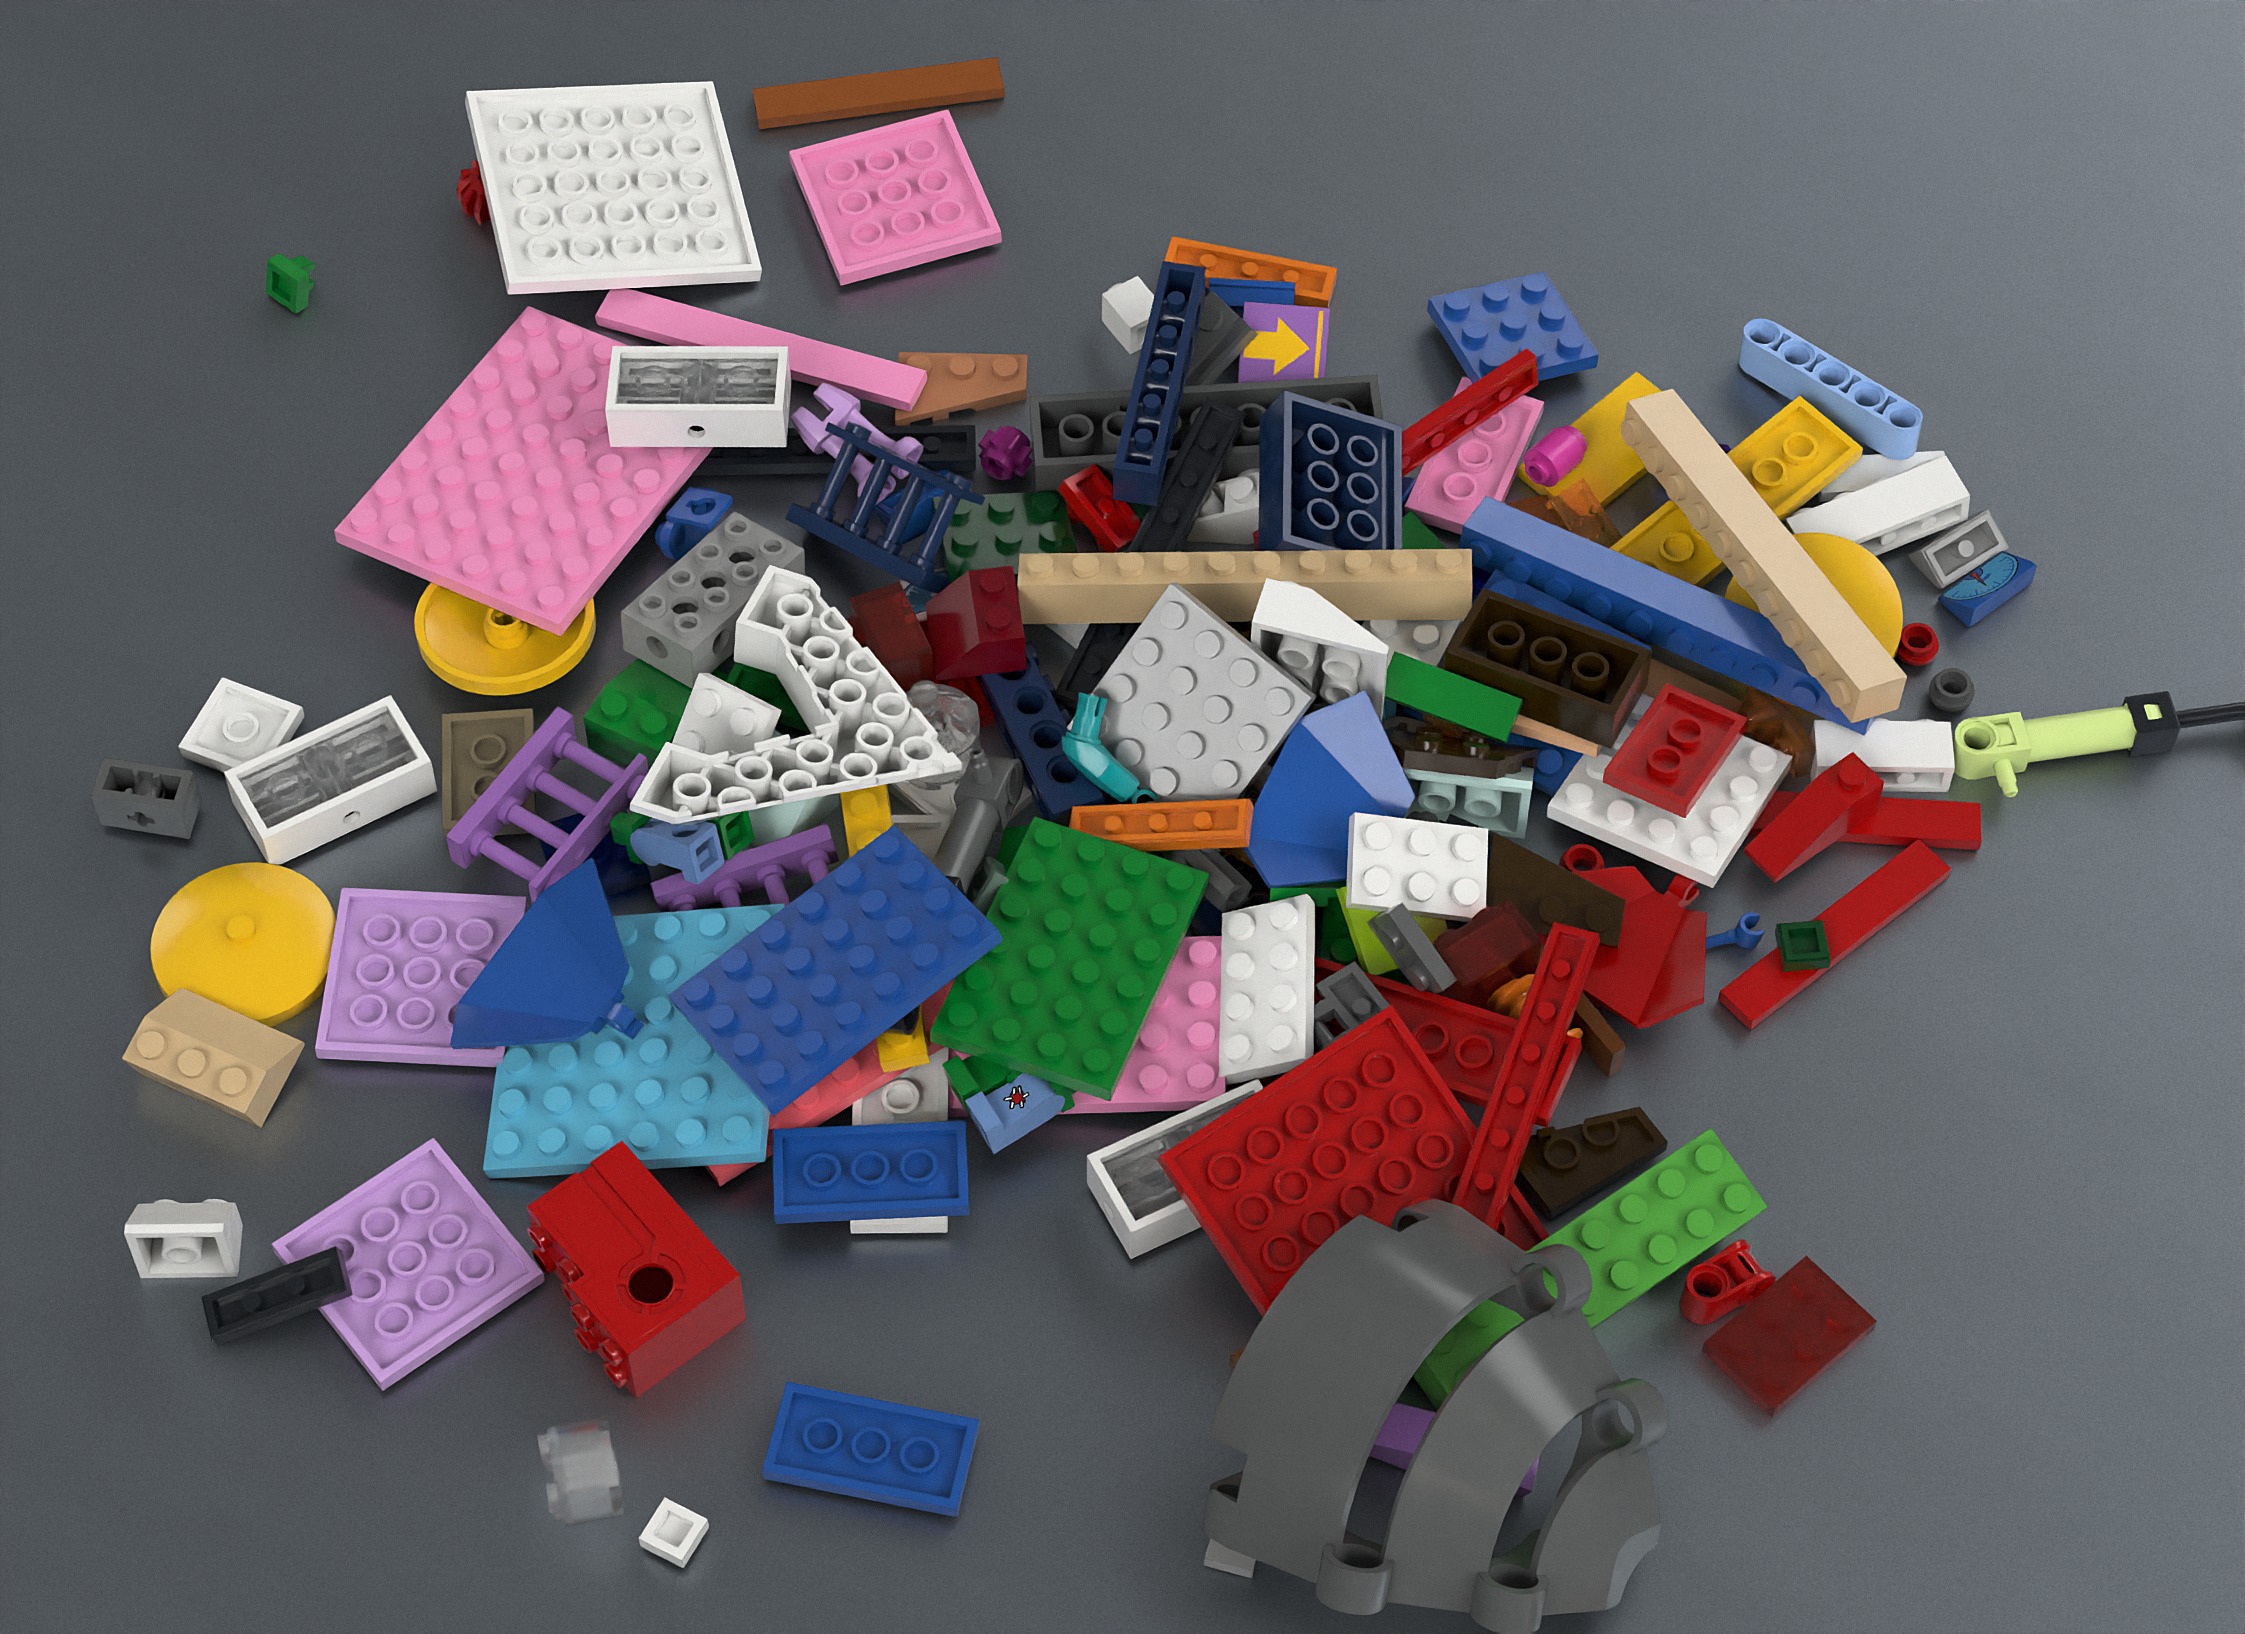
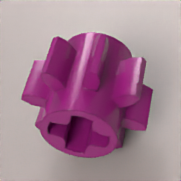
M1000 426L996 433L988 430L978 444L982 449L978 455L981 459L982 468L990 476L999 480L1012 479L1015 473L1022 477L1033 462L1029 457L1033 451L1030 447L1029 438L1021 430L1012 426Z

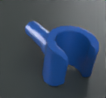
M1755 912L1745 913L1741 916L1736 928L1706 937V949L1727 943H1736L1745 949L1755 948L1765 933V930H1749L1757 925L1760 919L1759 914Z

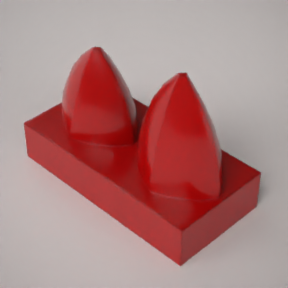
M1093 464L1065 479L1058 488V491L1067 501L1070 523L1085 524L1095 536L1097 548L1100 552L1120 553L1129 548L1142 521L1125 501L1113 500V485L1097 465Z

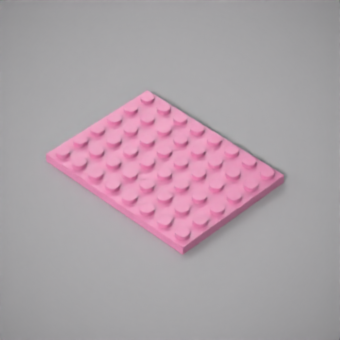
M528 306L334 530L336 542L561 636L713 447H610L605 407L612 346L628 345Z

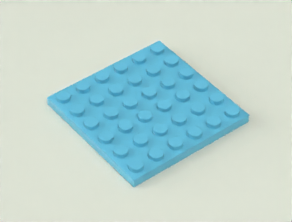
M785 904L613 916L630 965L621 991L625 997L621 1004L632 1009L636 1013L635 1018L641 1020L644 1026L633 1040L605 1024L597 1035L590 1031L574 1042L507 1046L503 1063H497L483 1165V1171L488 1179L563 1175L576 1172L579 1174L591 1166V1161L620 1141L627 1145L647 1169L765 1162L770 1112L678 1011L668 995L786 907Z

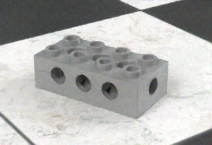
M734 511L621 611L623 650L693 689L699 673L711 674L734 653L736 621L769 565L805 576L804 549Z

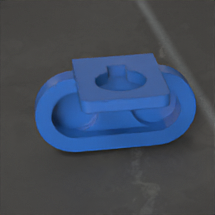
M689 487L665 515L667 521L662 522L657 528L655 539L657 545L661 547L663 554L667 558L680 560L709 533L733 504L731 495L717 493L714 489L706 487Z

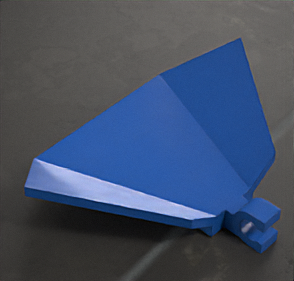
M1366 690L1301 717L1290 732L1255 801L1249 847H1243L1268 888L1346 881L1349 817L1356 812L1404 818L1416 797Z
M592 858L540 893L457 1003L450 1043L453 1049L574 1042L590 1031L597 1035L605 1024L632 1040L636 1037L644 1024L641 1020L635 1018L636 1013L632 1009L621 1004L625 998L621 991L630 965Z

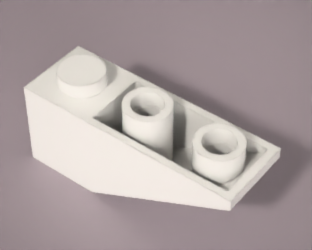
M1259 472L1214 483L1185 541L1243 545L1254 543L1253 532L1258 530Z

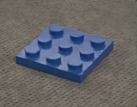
M1545 271L1438 295L1428 299L1427 311L1472 384L1525 348H1528L1537 356L1538 381L1597 367L1599 354Z

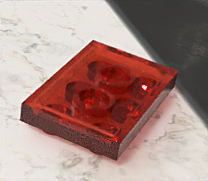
M1806 1255L1708 1338L1703 1344L1702 1352L1765 1412L1774 1417L1871 1333L1875 1328L1877 1320Z

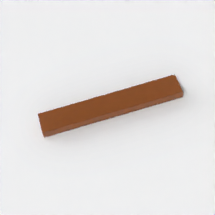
M998 57L753 88V99L759 129L1004 98V85Z

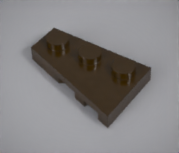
M1494 832L1487 874L1485 920L1479 923V926L1548 937L1553 922L1599 933V946L1618 949L1626 900Z

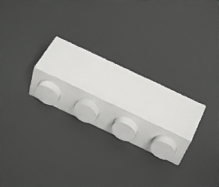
M1943 456L1933 461H1922L1912 469L1898 475L1881 477L1872 485L1860 490L1841 493L1834 497L1832 501L1817 507L1800 509L1791 517L1786 518V528L1792 535L1809 532L1843 537L1857 543L1874 556H1877L1968 520L1970 494L1947 456Z

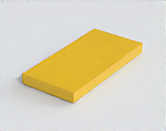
M1636 371L1569 425L1576 428L1584 436L1587 443V451L1584 453L1583 461L1553 487H1546L1533 482L1526 474L1524 463L1518 467L1517 477L1578 526H1583L1648 472L1641 458L1631 446L1625 443L1621 434V424L1624 421L1629 400L1662 391Z

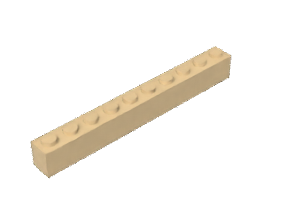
M1669 389L1629 400L1624 421L1621 424V434L1625 443L1633 448L1644 462L1648 472L1657 478L1665 488L1669 498L1676 502L1688 517L1691 526L1698 530L1708 542L1714 555L1723 561L1734 575L1738 585L1744 588L1755 601L1761 614L1767 617L1781 634L1784 643L1791 647L1802 660L1808 673L1815 677L1829 694L1832 703L1841 709L1851 723L1898 709L1907 675L1675 390Z
M1472 549L1020 554L1017 583L1018 598L1023 624L1142 623L1169 584L1177 582L1225 622H1246L1253 620L1266 578L1277 581H1292L1302 587L1311 588L1354 621L1391 619L1459 620L1465 619L1472 608Z

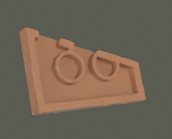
M899 352L898 363L926 370L927 382L911 412L896 408L895 426H910V422L930 417L935 422L948 419L950 412L967 408L980 411L1027 399L1028 354Z

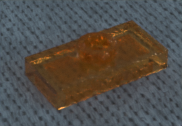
M1584 478L1576 481L1544 503L1560 528L1607 548H1610L1623 538Z

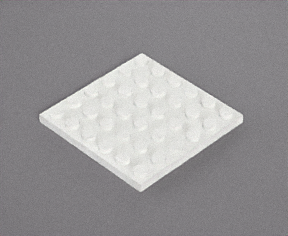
M713 81L466 91V110L508 295L760 281L762 268Z

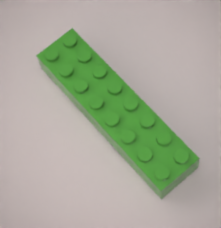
M1710 1128L1526 1253L1553 1244H1564L1574 1248L1582 1255L1591 1273L1592 1291L1588 1301L1580 1309L1593 1330L1751 1222L1768 1206L1718 1136ZM1543 1267L1545 1287L1551 1296L1557 1299L1558 1287L1555 1278L1547 1268ZM1487 1299L1464 1316L1439 1341L1413 1375L1437 1411L1470 1366L1507 1331L1525 1321L1524 1318L1517 1312Z

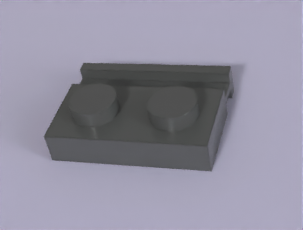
M1213 291L1208 294L1204 301L1185 383L1186 386L1212 385L1258 335Z
M1403 902L1380 912L1367 922L1412 987L1419 991L1425 990L1436 994L1457 981Z

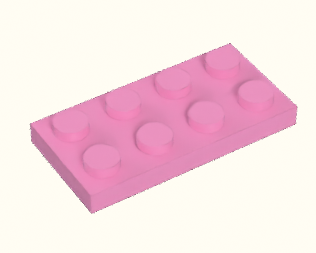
M1462 376L1454 396L1472 385L1469 378ZM1525 395L1521 396L1424 462L1405 504L1404 516L1412 510L1423 523L1461 535L1463 525L1485 496L1504 503L1517 474L1518 467L1523 460L1542 416L1544 401Z

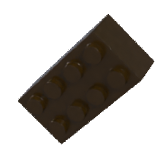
M1483 588L1445 651L1444 670L1522 699L1523 705L1519 715L1611 749L1647 686L1651 650Z

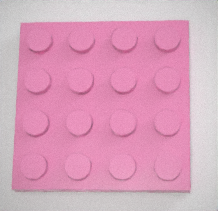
M948 109L789 151L791 166L840 286L1002 242L1000 227Z

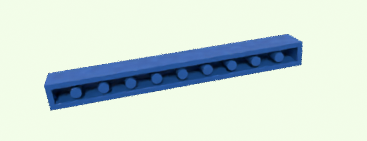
M1488 496L1484 497L1463 525L1458 549H1472V565L1489 573H1493L1495 568L1504 572L1507 578L1521 584L1526 583L1597 620L1864 736L1877 717L1874 716L1851 723L1841 709L1832 703L1829 694L1817 679L1808 673L1805 664L1794 650L1784 643L1781 634L1770 620L1758 612Z

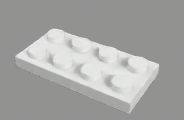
M1308 894L1222 913L1219 1077H1225L1226 1085L1289 1072L1314 1055L1315 902Z

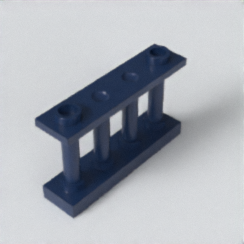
M848 421L844 428L828 422L825 431L843 439L844 442L817 502L812 501L809 508L792 503L785 519L917 588L938 594L945 589L949 579L934 571L936 563L933 560L961 499L982 505L986 497L970 490L973 482L949 471L947 476L944 477L870 440L872 431L863 426ZM861 448L877 456V459L850 519L845 518L842 524L833 519L836 514L833 508ZM893 465L911 473L883 537L878 536L875 541L867 537L869 529L866 525ZM929 482L945 492L917 554L912 553L910 558L900 554L903 546L899 543L924 487Z

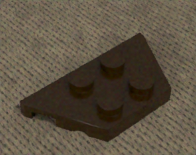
M1416 727L1415 732L1384 729L1402 768L1498 779L1505 777L1506 774L1521 772V766L1534 768L1537 765L1538 747L1489 742V738L1474 732H1463L1461 738L1443 736L1441 729L1433 727Z

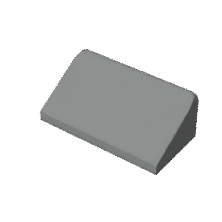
M1987 509L1969 516L1968 520L1954 525L1910 552L1908 556L1914 565L1940 590L1993 558L2001 551L2006 550L2009 546Z

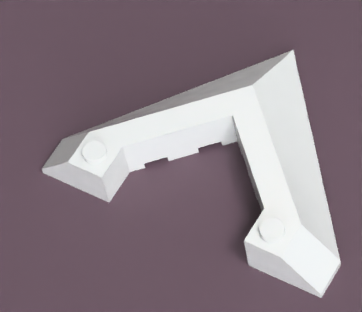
M769 565L736 621L734 661L776 674L812 734L791 740L789 734L754 743L753 750L733 756H730L728 751L707 755L666 742L632 799L630 810L671 824L693 825L736 812L962 770V762L953 752L947 753L937 740L938 733L918 708L911 706L907 701L906 693L868 647L862 648L853 637V628L835 606L830 608L820 596L821 589L811 577Z

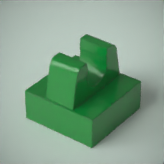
M281 253L276 254L267 260L265 293L295 314L308 307L309 291L315 285V281L310 278L309 272L316 268V264L303 255L288 259Z

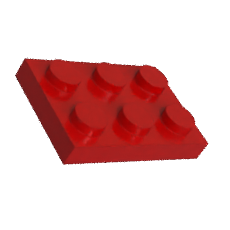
M1666 683L1605 768L1603 783L1682 818H1686L1746 731L1748 718Z

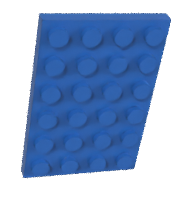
M893 825L668 996L678 1011L774 1117L1001 943L1003 939L998 929Z

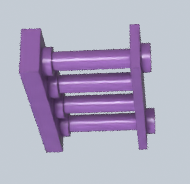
M557 707L447 834L446 839L451 861L467 869L476 857H482L483 855L530 882L528 886L533 904L542 891L580 866L611 830L610 820L620 812L625 813L632 799L649 772L647 757L639 753L626 769L621 768L576 742L573 715ZM569 758L611 782L613 785L597 802L553 777L549 772L560 759ZM541 790L586 817L571 834H568L521 807V805L532 792ZM514 823L558 850L543 867H540L495 841L493 837L505 824Z
M824 824L737 853L730 860L724 859L725 864L699 885L685 881L683 872L651 882V886L661 913L696 910L716 902H721L723 908L742 907L739 896L761 887L766 888L770 904H785L787 906L790 902L783 883L785 879L808 872L810 873L813 885H815L829 874L827 867L830 864L839 862L840 859L828 824Z

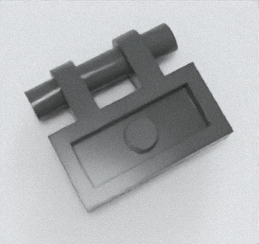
M1355 961L1315 985L1316 995L1321 1001L1314 1005V1042L1321 1051L1390 1006ZM1334 1018L1345 1030V1032L1336 1037L1325 1026L1327 1022Z

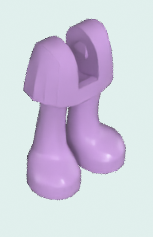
M824 382L815 390L813 395L830 412L825 420L821 422L814 414L802 406L790 417L803 441L816 454L826 451L836 459L844 440L825 431L828 422L845 428L848 421L872 431L870 440L916 463L923 452L924 446L915 438L904 437L896 442L884 435L860 413V400ZM859 452L850 470V473L859 483L858 498L874 466ZM893 465L890 471L900 480L909 474V472ZM890 474L876 505L884 500L895 488L896 481Z

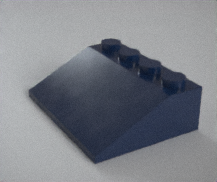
M1284 390L1260 416L1258 551L1401 550L1402 426Z

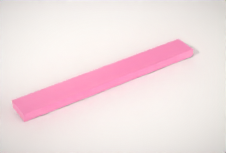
M628 288L610 289L595 315L597 325L671 346L788 347L791 379L818 387L824 382L854 397L908 412L912 411L927 382L926 370Z

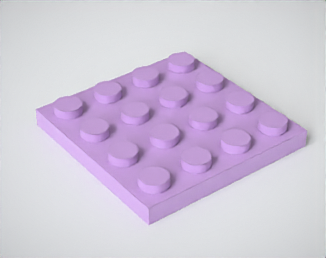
M342 888L315 1045L317 1058L497 1067V1063H503L507 1046L453 1049L450 1043L457 1003L528 911L527 897Z
M434 1138L272 1243L274 1253L284 1265L335 1246L342 1250L353 1295L318 1309L382 1391L545 1282L541 1269Z

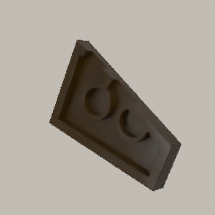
M1640 1106L1586 1118L1583 1124L1557 1130L1554 1126L1537 1129L1536 1134L1531 1135L1516 1177L1550 1220L1665 1152L1668 1141Z

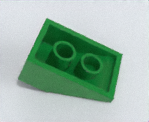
M636 659L606 684L583 717L588 748L628 766L640 753L647 757L648 769L650 770L665 743L673 742L693 689L641 659ZM716 669L711 673L725 682L729 676Z

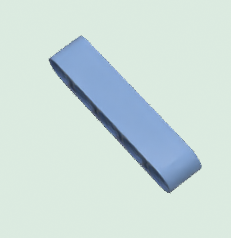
M1758 318L1747 322L1744 326L1739 354V365L1747 374L1792 401L1800 395L1842 431L1885 457L1894 460H1904L1914 455L1923 419L1920 409L1914 404L1774 321Z

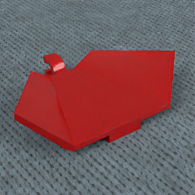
M1634 865L1572 872L1626 900L1618 949L1598 946L1582 991L1596 1009L1601 1011L1605 1007L1635 1028L1640 1029L1653 1026L1704 1003L1707 912L1684 909L1699 895V889L1694 886L1698 883L1697 881L1677 874L1670 883L1668 890L1662 895L1651 886ZM1525 933L1527 954L1540 945L1545 947L1548 937Z

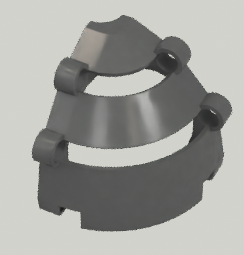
M1434 1198L1400 1209L1393 1218L1391 1228L1360 1214L1330 1236L1290 1278L1267 1310L1239 1358L1222 1396L1209 1436L1248 1457L1243 1471L1210 1485L1202 1530L1207 1536L1228 1549L1316 1583V1597L1331 1609L1343 1613L1370 1615L1380 1612L1385 1608L1386 1602L1466 1612L1470 1613L1473 1620L1479 1625L1491 1631L1502 1634H1531L1540 1628L1542 1615L1606 1611L1620 1604L1625 1585L1634 1568L1647 1552L1657 1546L1662 1522L1646 1448L1657 1444L1665 1435L1668 1426V1410L1662 1395L1653 1385L1643 1379L1636 1378L1621 1381L1580 1309L1589 1299L1592 1291V1277L1588 1264L1574 1248L1564 1244H1553L1526 1253L1460 1206ZM1543 1267L1547 1268L1555 1278L1558 1287L1557 1299L1551 1296L1545 1287ZM1489 1299L1517 1312L1525 1321L1507 1331L1470 1366L1443 1401L1430 1422L1403 1477L1388 1521L1383 1545L1365 1540L1345 1530L1357 1485L1378 1434L1395 1402L1424 1359L1464 1316L1485 1300ZM1618 1402L1625 1405L1631 1413L1634 1422V1434L1629 1432L1622 1424L1618 1413ZM1579 1415H1582V1434L1572 1465L1558 1490L1556 1501L1547 1515L1542 1529L1533 1530L1520 1545L1500 1557L1492 1558L1504 1517L1530 1467L1548 1443L1567 1424Z

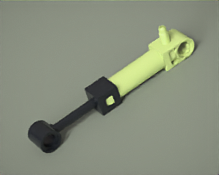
M2163 691L2127 696L2124 698L2122 706L2026 720H2023L2020 711L1971 717L1959 723L1952 740L1955 762L1954 773L1962 778L1974 780L1996 776L2006 797H2014L2018 793L2015 773L2025 772L2029 762L2127 749L2129 757L2170 752L2174 748L2181 728L2245 720V702L2175 711L2170 693Z

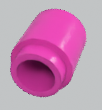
M1569 425L1552 429L1525 453L1524 465L1528 477L1537 484L1546 487L1555 486L1583 461L1584 453L1587 451V443L1584 436L1576 428Z

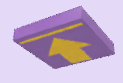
M1244 302L1243 320L1258 335L1240 353L1238 383L1325 378L1330 308Z

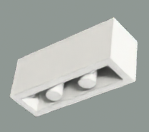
M1878 718L1874 720L1865 736L1827 719L1814 720L1808 743L1811 782L1828 768L1854 752L1884 781L1883 792H1948L1955 769L1951 722H1935L1930 719L1889 721Z

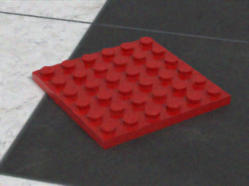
M1390 1005L1160 1155L1156 1160L1261 1316L1264 1317L1273 1301L1304 1262L1330 1236L1360 1214L1391 1228L1393 1218L1400 1209L1433 1198L1452 1203L1478 1130L1396 1010ZM1513 1183L1496 1232L1527 1252L1550 1235Z

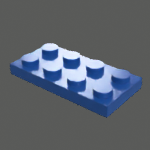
M966 1121L773 1129L775 1224L969 1215Z
M786 1382L762 1469L763 1479L958 1517L980 1429L979 1419Z

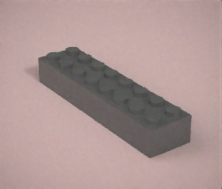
M1362 375L1185 386L1163 481L1206 397L1247 413V421L1215 481L1217 483L1237 478L1245 470L1259 468L1260 416L1284 390L1384 420L1378 376ZM1132 390L1029 396L1030 434L1036 492L1058 491V488L1065 479L1093 464L1097 465L1113 485V466Z

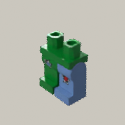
M748 810L693 825H676L637 812H633L631 815L620 812L610 820L609 824L614 842L627 847L630 862L640 865L644 862L651 866L661 863L681 869L684 880L697 885L724 865V859L730 860L735 854L755 840Z
M959 1055L942 1063L949 1086L993 1154L1057 1115L1060 1110L1064 1113L1075 1106L1072 1094L1077 1092V1090L972 1055L964 1060H961Z

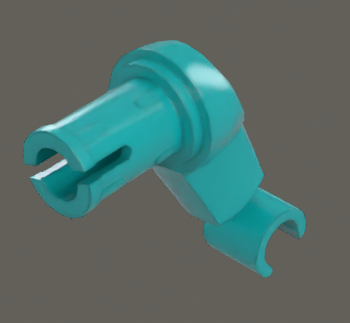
M1079 692L1071 732H1066L1065 736L1062 735V750L1087 779L1119 802L1128 799V804H1137L1138 797L1143 794H1149L1154 800L1158 799L1153 791L1137 788L1139 786L1138 778L1117 761L1107 748L1101 744L1102 740L1098 739L1108 699Z

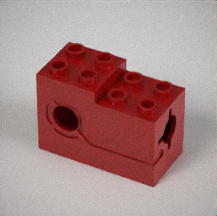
M620 1141L591 1161V1166L580 1174L574 1173L528 1205L527 1210L531 1226L527 1228V1232L535 1244L536 1248L532 1250V1254L538 1265L548 1275L554 1271L563 1282L561 1289L572 1304L569 1311L577 1323L574 1334L579 1343L589 1354L596 1350L605 1361L603 1368L611 1381L618 1388L625 1385L638 1398L746 1320L740 1274L627 1145Z

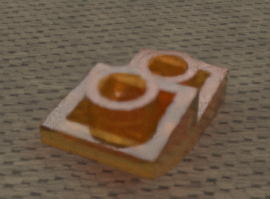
M1751 686L1747 687L1743 706L1739 709V714L1748 718L1746 732H1752L1757 742L1764 745L1774 744V749L1783 752L1784 755L1793 756L1790 772L1794 779L1810 774L1816 747L1802 725L1772 695Z

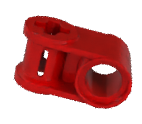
M1738 1240L1727 1246L1719 1254L1694 1266L1689 1271L1679 1300L1680 1310L1685 1318L1695 1324L1707 1325L1713 1323L1736 1308L1749 1304L1761 1297L1773 1286L1776 1277L1771 1271H1764L1751 1255V1245L1747 1240ZM1696 1291H1706L1713 1297L1706 1298L1700 1296Z

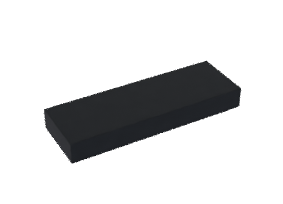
M335 1246L204 1295L201 1298L211 1341L219 1346L352 1296L353 1293L343 1252Z

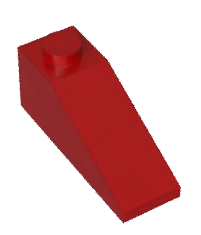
M1854 752L1850 753L1818 775L1745 847L1744 853L1776 883L1877 813L1884 781Z

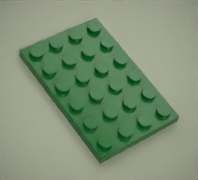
M1034 817L1005 876L1009 881L1007 884H1001L986 915V918L998 929L1003 941L956 977L930 1030V1042L1111 1101L1209 882V873Z

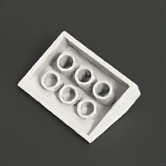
M1266 578L1252 620L1251 643L1317 697L1312 704H1334L1366 690L1382 723L1389 646L1311 588L1302 587L1292 581H1277Z

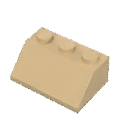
M180 988L144 1016L122 1059L141 1075L262 1128L305 1043L186 989Z

